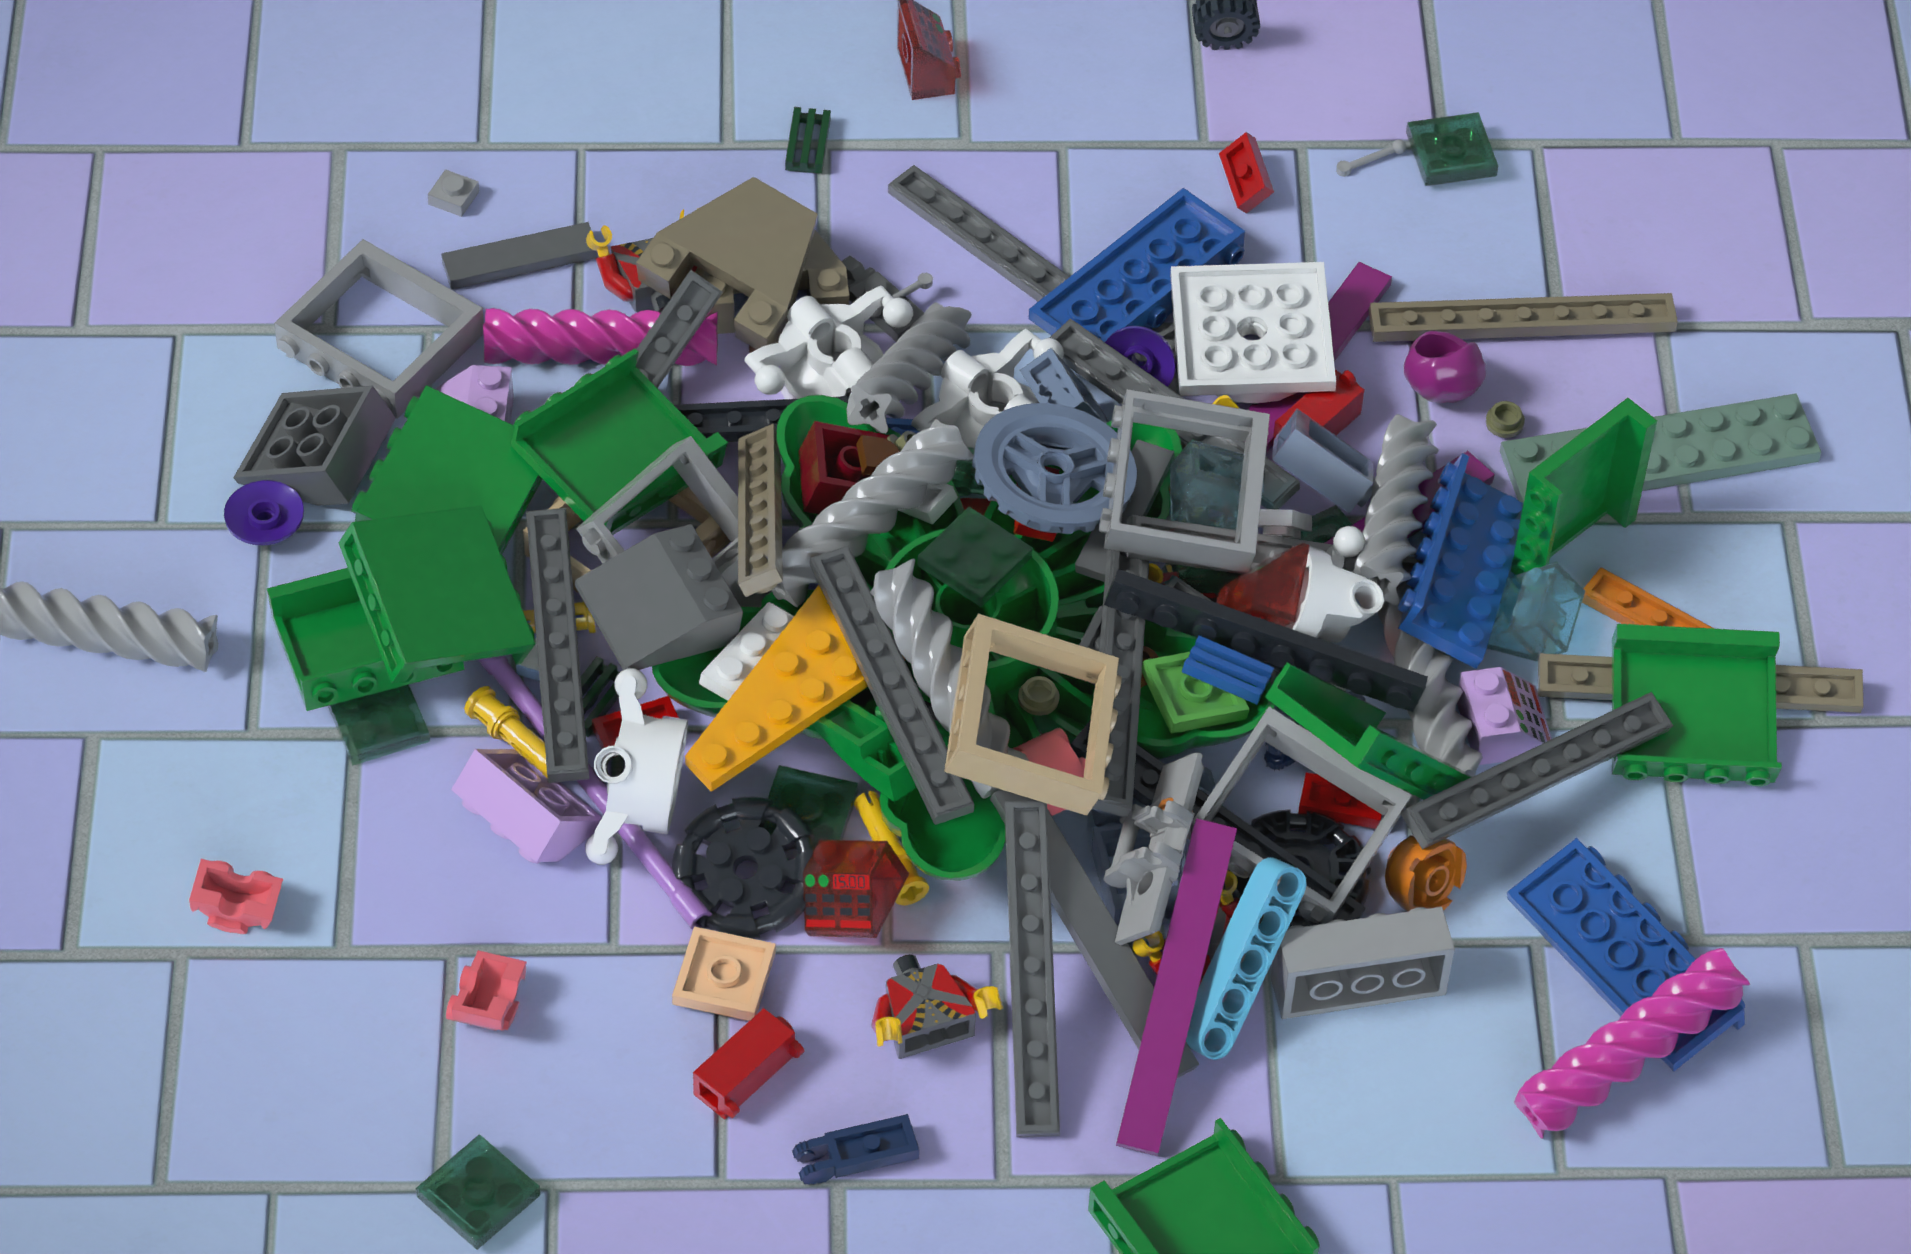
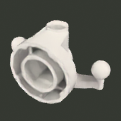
M878 286L866 292L851 305H820L814 297L805 296L796 301L789 309L787 314L788 322L779 337V343L766 345L749 353L745 357V363L756 374L755 384L757 389L766 395L777 394L781 391L785 399H799L809 395L850 396L851 387L884 355L879 345L863 334L864 322L879 307L883 306V317L886 323L895 328L904 327L911 322L913 317L911 304L903 298H893L883 286Z
M1024 329L1000 353L970 356L963 350H957L947 359L941 370V378L943 380L939 393V402L928 406L912 420L911 425L918 431L930 428L935 419L944 425H955L960 431L964 444L974 455V448L979 433L991 418L1015 406L1039 403L1030 387L1014 379V369L1025 353L1031 348L1034 350L1033 355L1034 359L1052 348L1063 359L1064 351L1059 341L1052 338L1041 340L1029 330ZM957 460V464L976 473V469L972 467V460Z
M1354 526L1340 528L1333 539L1334 544L1326 552L1302 543L1298 544V546H1292L1293 549H1290L1282 557L1271 577L1265 593L1260 618L1330 643H1339L1345 638L1351 626L1362 623L1377 613L1384 603V594L1379 585L1364 576L1342 569L1345 557L1357 556L1363 549L1365 537L1362 532Z
M635 668L622 670L615 679V690L619 695L622 715L619 736L616 738L614 746L603 748L594 760V769L597 776L602 781L608 783L606 812L595 829V833L587 839L585 844V853L588 859L598 865L608 864L616 857L618 844L613 835L620 830L624 823L642 825L644 831L668 834L679 787L688 720L663 716L662 719L643 715L642 707L637 699H640L645 694L647 680L645 675ZM615 756H622L625 760L624 772L617 777H611L607 771L608 762Z

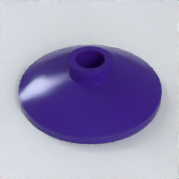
M1129 326L1115 331L1105 341L1107 345L1168 387L1176 370V360L1171 346L1160 334L1145 327ZM1135 353L1144 355L1147 360L1139 361L1135 357Z
M271 480L255 481L240 487L229 497L224 508V520L230 533L237 539L252 545H271L284 541L298 530L304 518V506L299 494L290 486Z

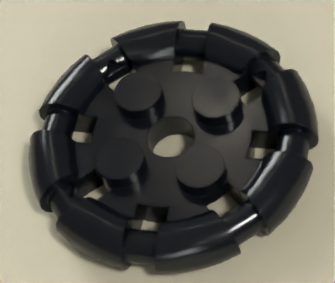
M763 797L732 798L733 803L719 808L715 804L700 813L684 830L687 835L682 845H676L672 860V870L675 877L690 887L691 891L712 913L711 916L704 915L695 922L701 928L709 927L718 932L760 939V934L774 929L777 933L785 929L806 910L805 907H808V904L805 902V894L816 892L819 883L818 879L821 873L820 851L814 849L812 840L815 836L810 827L789 807L781 809L773 805V800ZM739 819L741 828L726 833L723 823ZM766 821L777 825L772 835L763 828ZM701 843L708 845L706 858L696 854ZM797 848L799 854L794 859L788 860L785 851ZM744 861H753L758 864V869L754 876L743 879L736 875V869L739 864ZM808 874L813 875L815 878V884L812 887L807 886L805 883V877ZM706 879L709 888L696 890L694 883ZM785 881L796 885L792 894L780 892ZM722 903L733 907L730 914L726 916L716 912ZM768 906L769 914L754 919L752 911Z
M1291 809L1278 810L1263 814L1251 821L1253 828L1336 887L1340 885L1345 877L1339 875V871H1346L1347 873L1364 848L1355 835L1349 836L1344 831V825L1317 812L1307 810L1306 814L1291 813ZM1290 829H1292V830H1305V832H1298V831H1292V832H1290ZM1332 843L1336 845L1331 852L1323 846L1324 844L1329 845ZM1370 864L1349 894L1350 897L1362 905L1365 904L1371 888V882L1367 879V875L1371 873ZM1235 875L1237 878V888L1232 893V896L1240 900L1249 879ZM1264 914L1260 918L1259 924L1262 922ZM1293 916L1289 927L1295 925L1313 926L1300 916Z

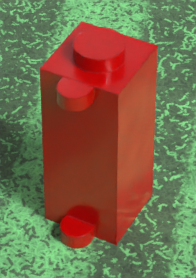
M1335 369V391L1308 392L1275 421L1273 445L1275 437L1296 409H1299L1336 436L1361 415L1365 389L1356 382L1354 374L1349 370H1345L1341 374Z
M763 1008L693 1072L694 1096L724 1120L728 1116L731 1118L735 1117L740 1112V1105L793 1057L799 1058L805 1052L803 1046L795 1040V1032L790 1023L783 1017H775Z

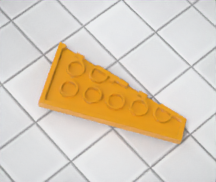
M819 585L685 755V765L711 792L868 687Z

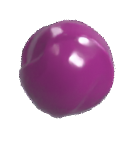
M1428 331L1419 336L1410 347L1404 362V375L1413 390L1427 401L1456 403L1473 395L1482 385L1486 377V363L1475 342L1468 344L1461 338L1448 332Z

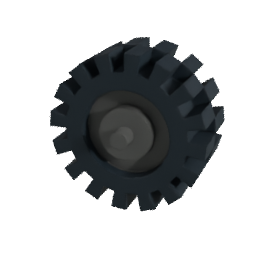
M1196 0V4L1192 6L1196 39L1198 42L1202 41V45L1206 48L1211 44L1212 50H1219L1220 46H1224V50H1230L1232 45L1239 49L1243 47V41L1249 44L1253 41L1252 36L1257 37L1259 34L1260 19L1257 0Z

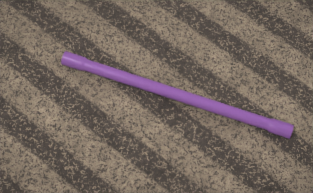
M504 655L477 659L488 674L497 680L544 739L542 704L511 667L508 658ZM588 763L589 779L576 781L604 815L608 799L607 785L597 776L595 770ZM624 823L618 834L668 895L672 905L692 930L694 927L701 928L695 922L704 915L711 916L712 913L691 891L690 887L675 877L670 864L639 825Z

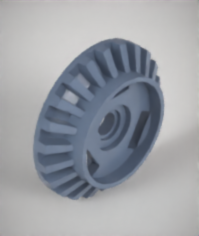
M1031 403L1015 406L995 415L980 431L972 459V467L976 469L975 479L978 485L985 487L984 495L989 501H997L999 504L998 510L1005 515L1008 514L1014 520L1029 528L1043 532L1072 534L1080 529L1084 532L1093 531L1096 524L1100 523L1102 509H1109L1110 498L1103 497L1106 474L1113 473L1114 463L1107 462L1110 440L1111 438L1117 439V432L1093 415L1072 407L1051 403ZM1131 450L1129 452L1123 512L1128 502L1131 501L1137 480V468ZM1044 466H1058L1064 471V473H1050L1045 469ZM1008 475L1013 476L1020 488L1012 482ZM1090 487L1100 491L1093 498L1075 504Z

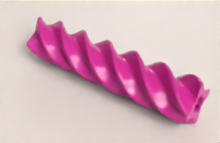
M486 309L485 323L483 324L484 363L499 364L513 358L521 363L532 365L546 362L552 358L559 363L567 365L580 364L589 359L606 365L614 356H623L634 348L637 349L661 313L653 310H644L628 317L622 312L608 309L602 310L590 317L582 311L567 309L551 316L539 309H526L512 316L501 309ZM718 312L704 320L675 364L693 366L707 360L717 365Z
M1723 948L1702 954L1692 962L1685 973L1677 974L1667 979L1651 997L1643 998L1632 1004L1618 1021L1610 1022L1600 1027L1591 1035L1586 1044L1576 1046L1565 1052L1552 1066V1069L1543 1070L1533 1075L1518 1091L1514 1104L1528 1118L1541 1139H1543L1545 1130L1561 1131L1567 1129L1575 1120L1578 1106L1592 1107L1602 1104L1608 1097L1612 1082H1631L1638 1078L1642 1072L1645 1058H1663L1670 1055L1675 1049L1679 1033L1696 1034L1703 1031L1709 1023L1712 1009L1729 1010L1737 1007L1743 996L1742 986L1750 985L1748 979L1734 966Z

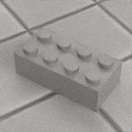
M1418 907L1402 913L1388 915L1377 913L1361 919L1347 921L1336 919L1326 924L1288 927L1273 959L1270 976L1281 1018L1288 1019L1446 995L1455 948L1442 907L1429 909Z

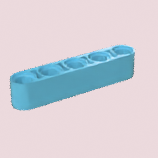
M1266 858L1259 862L1253 870L1198 988L1186 1038L1188 1046L1195 1052L1209 1059L1217 1060L1226 1056L1232 1049L1305 893L1307 886L1306 877L1300 869L1275 858ZM1282 876L1281 881L1277 886L1278 879ZM1264 914L1263 920H1262V922L1259 924V920H1260V918L1262 917V915ZM1246 953L1245 959L1240 964L1243 955ZM1227 993L1226 999L1222 1002L1224 995ZM1208 1031H1210L1209 1036L1204 1041L1206 1034L1208 1033Z

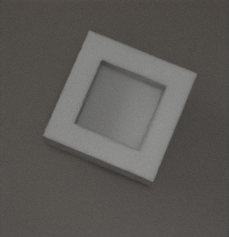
M445 169L428 193V205L462 217L479 193V181Z

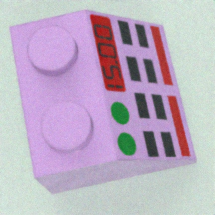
M1502 667L1461 672L1459 687L1462 689V694L1457 705L1460 715L1472 721V727L1467 738L1470 747L1482 753L1483 758L1479 765L1505 762L1552 739L1534 684Z

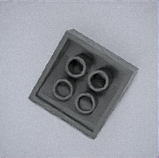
M373 385L281 393L233 478L237 483L243 485L261 480L281 482L293 488L303 502L317 506L349 504L366 471L371 466V462L382 442L386 439L387 433L396 417Z
M692 524L654 533L575 580V587L623 670L627 668L640 670L726 647L739 634L743 610Z

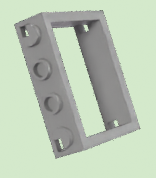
M362 239L274 323L277 348L285 352L287 357L295 358L304 363L315 374L326 376L339 384L341 388L373 385L393 415L398 419L406 411L413 396L419 398L426 385L430 387L484 334L483 308ZM361 277L448 326L394 381L306 331Z
M1127 389L1122 406L1115 405L1112 415L1111 427L1118 428L1117 439L1111 438L1107 462L1114 463L1113 473L1106 474L1103 497L1110 498L1109 509H1102L1099 523V532L1106 533L1104 549L1248 573L1256 554L1270 414ZM1133 422L1245 441L1235 543L1121 524Z
M692 436L673 444L576 528L582 536L586 549L592 554L597 555L602 563L624 552V549L604 523L671 465L680 474L729 540L733 542L738 537V497Z
M1268 707L1193 819L1187 839L1191 840L1196 818L1210 822L1213 820L1263 743L1267 742L1384 815L1330 900L1306 886L1305 893L1298 906L1300 914L1313 923L1321 922L1326 924L1334 919L1396 824L1401 813L1405 810L1412 795L1358 769L1311 732L1271 707ZM1234 841L1228 868L1241 878H1250L1253 870L1263 858ZM1282 876L1278 879L1277 886L1279 885Z

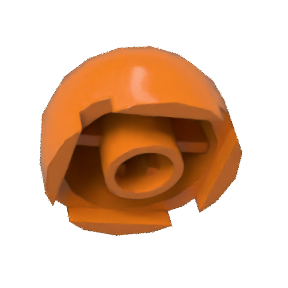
M1410 835L1400 842L1388 856L1384 876L1386 888L1393 900L1407 912L1418 907L1428 909L1442 907L1445 910L1452 902L1447 896L1451 893L1453 887L1455 886L1460 889L1464 882L1467 869L1466 854L1463 849L1447 838L1422 850L1414 835Z

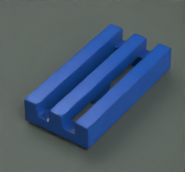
M1198 636L1182 668V673L1254 704H1258L1274 671L1272 666L1202 636Z

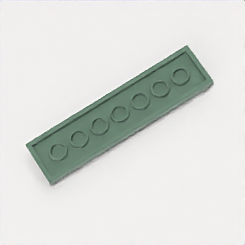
M1797 393L1655 416L1654 418L1658 421L1642 491L1819 462L1821 450ZM1587 428L1501 442L1499 452L1517 500L1524 503L1529 472Z

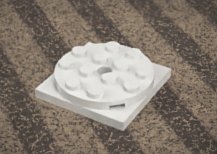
M1324 262L1171 266L1170 277L1175 351L1177 355L1180 396L1216 395L1220 397L1228 395L1235 403H1265L1280 401L1297 392L1335 391L1336 376ZM1248 334H1255L1259 336L1260 339L1247 340L1243 338V336Z

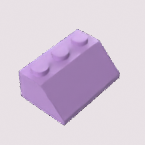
M472 365L436 388V390L501 420L508 423L511 422L514 399L512 367Z
M475 749L451 789L463 799L462 805L467 810L476 815L483 816L491 823L490 828L495 834L502 838L510 839L520 848L518 852L522 857L536 864L540 862H558L595 833V829L602 819L599 814L562 783H548V779L542 772L529 763L515 749Z

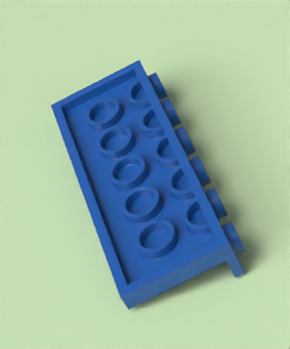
M1182 188L1029 308L1028 319L1048 334L1053 335L1071 318L1103 342L1112 333L1124 327L1140 326L1156 329L1173 313L1171 266L1238 264L1245 252V230L1191 192Z
M1462 453L1454 464L1450 462L1446 464L1438 479V483L1443 486L1438 489L1431 502L1430 508L1435 511L1430 514L1422 530V533L1426 534L1427 537L1423 538L1417 548V553L1414 555V558L1419 560V562L1413 566L1409 573L1411 579L1406 581V584L1411 586V588L1407 589L1398 606V610L1403 612L1398 629L1477 669L1484 659L1514 557L1523 503L1515 497L1507 495L1484 483L1482 480L1465 473L1470 456Z
M1575 838L1507 891V899L1621 1017L1632 1004L1643 998L1651 997L1667 979L1677 974L1685 973L1696 959L1688 951L1689 947L1683 937L1675 930L1669 932L1660 923L1661 919L1656 910L1649 903L1644 902L1641 904L1635 898L1627 880L1620 874L1614 876L1605 867L1606 863L1603 857L1594 847L1589 846L1586 848L1578 838ZM1741 999V1002L1733 1009H1712L1709 1023L1703 1031L1696 1034L1679 1033L1673 1052L1661 1059L1674 1072L1732 1025L1739 1030L1745 1025L1744 1001Z

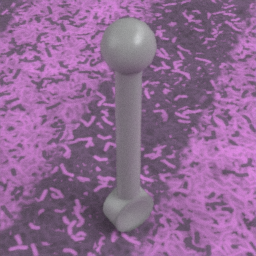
M1399 139L1394 141L1390 147L1352 162L1340 161L1337 164L1336 172L1338 175L1345 177L1350 175L1351 170L1394 152L1402 154L1406 150V143Z
M921 273L918 276V281L892 295V297L904 298L919 288H930L933 284L932 275ZM879 307L871 317L880 316L884 307Z

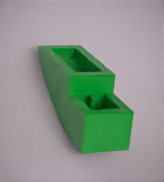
M847 700L812 724L843 761L866 782L893 802L916 788L886 722Z

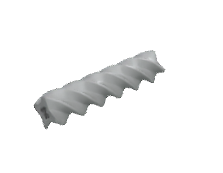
M933 303L912 324L910 329L872 365L870 370L851 387V394L847 405L848 423L850 425L869 424L877 432L887 433L886 415L896 419L904 415V408L899 401L901 400L906 404L917 402L918 394L913 387L915 386L920 390L929 389L931 387V379L927 372L933 376L941 375L943 362L940 358L947 361L956 352L953 344H957L964 349L970 345V337L965 331V326L971 318V312L960 307H943L939 303Z
M1399 414L1394 416L1384 434L1382 453L1378 460L1376 478L1372 486L1371 502L1367 509L1365 528L1362 532L1365 537V544L1357 556L1353 571L1355 574L1376 582L1384 594V600L1393 605L1400 603L1396 587L1402 582L1411 579V575L1403 568L1402 561L1407 556L1417 553V549L1410 545L1407 536L1413 530L1421 529L1423 526L1421 522L1416 520L1413 514V509L1418 505L1428 502L1427 497L1421 494L1418 485L1426 479L1433 478V473L1427 470L1423 462L1429 455L1437 454L1439 451L1436 446L1432 445L1429 439V435L1437 425L1435 421L1414 422Z
M935 419L930 428L924 429L912 436L901 452L895 453L883 460L870 477L854 484L841 501L825 508L816 517L812 525L802 528L793 534L782 548L783 581L772 589L773 595L778 600L786 599L792 605L798 607L806 599L809 583H818L810 567L811 557L849 546L854 558L862 555L867 545L869 533L881 534L889 532L895 526L898 509H914L921 506L926 496L928 484L940 485L948 483L954 476L957 460L973 459V454L964 444L958 427L955 425H944Z
M911 559L897 568L876 573L874 587L870 594L874 596L876 608L882 620L893 630L895 643L900 653L912 664L913 674L918 686L930 698L932 709L938 722L950 734L962 648L950 644L953 630L952 621L946 615L931 610L934 597L933 587L930 583L913 576L915 559ZM985 685L976 745L1029 761L1024 753L1008 747L1010 726L1004 718L988 712L991 693L990 689ZM972 781L976 791L983 799L1001 790Z
M1406 581L1396 587L1399 601H1401L1407 589L1411 588V586L1406 584ZM1384 600L1382 608L1377 613L1384 625L1385 640L1394 658V665L1428 676L1426 688L1414 711L1410 712L1407 710L1413 721L1414 736L1419 749L1465 771L1472 777L1475 776L1483 756L1482 753L1465 743L1466 736L1472 727V721L1455 711L1456 703L1462 694V689L1445 678L1446 671L1452 662V657L1398 629L1403 612L1398 610L1399 604L1393 605Z
M16 582L4 589L0 587V635L10 639L26 640L35 638L47 645L59 647L74 645L81 650L92 653H108L112 651L126 659L143 660L152 658L166 666L179 667L191 665L203 672L207 671L212 655L218 650L216 636L217 615L209 616L197 622L190 613L179 608L170 609L158 615L149 605L143 602H132L119 609L111 599L103 595H95L80 602L70 591L63 588L54 589L41 596L27 582Z

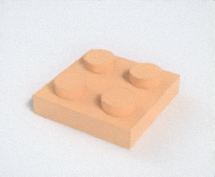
M694 927L672 994V1005L750 1021L758 1013L776 954V944Z

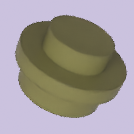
M1501 401L1496 403L1487 412L1485 423L1492 434L1503 438H1510L1521 433L1524 428L1525 418L1518 405L1510 401Z
M1042 676L1032 677L1021 686L1018 693V702L1020 707L1029 714L1037 716L1047 715L1058 707L1059 691L1050 679Z

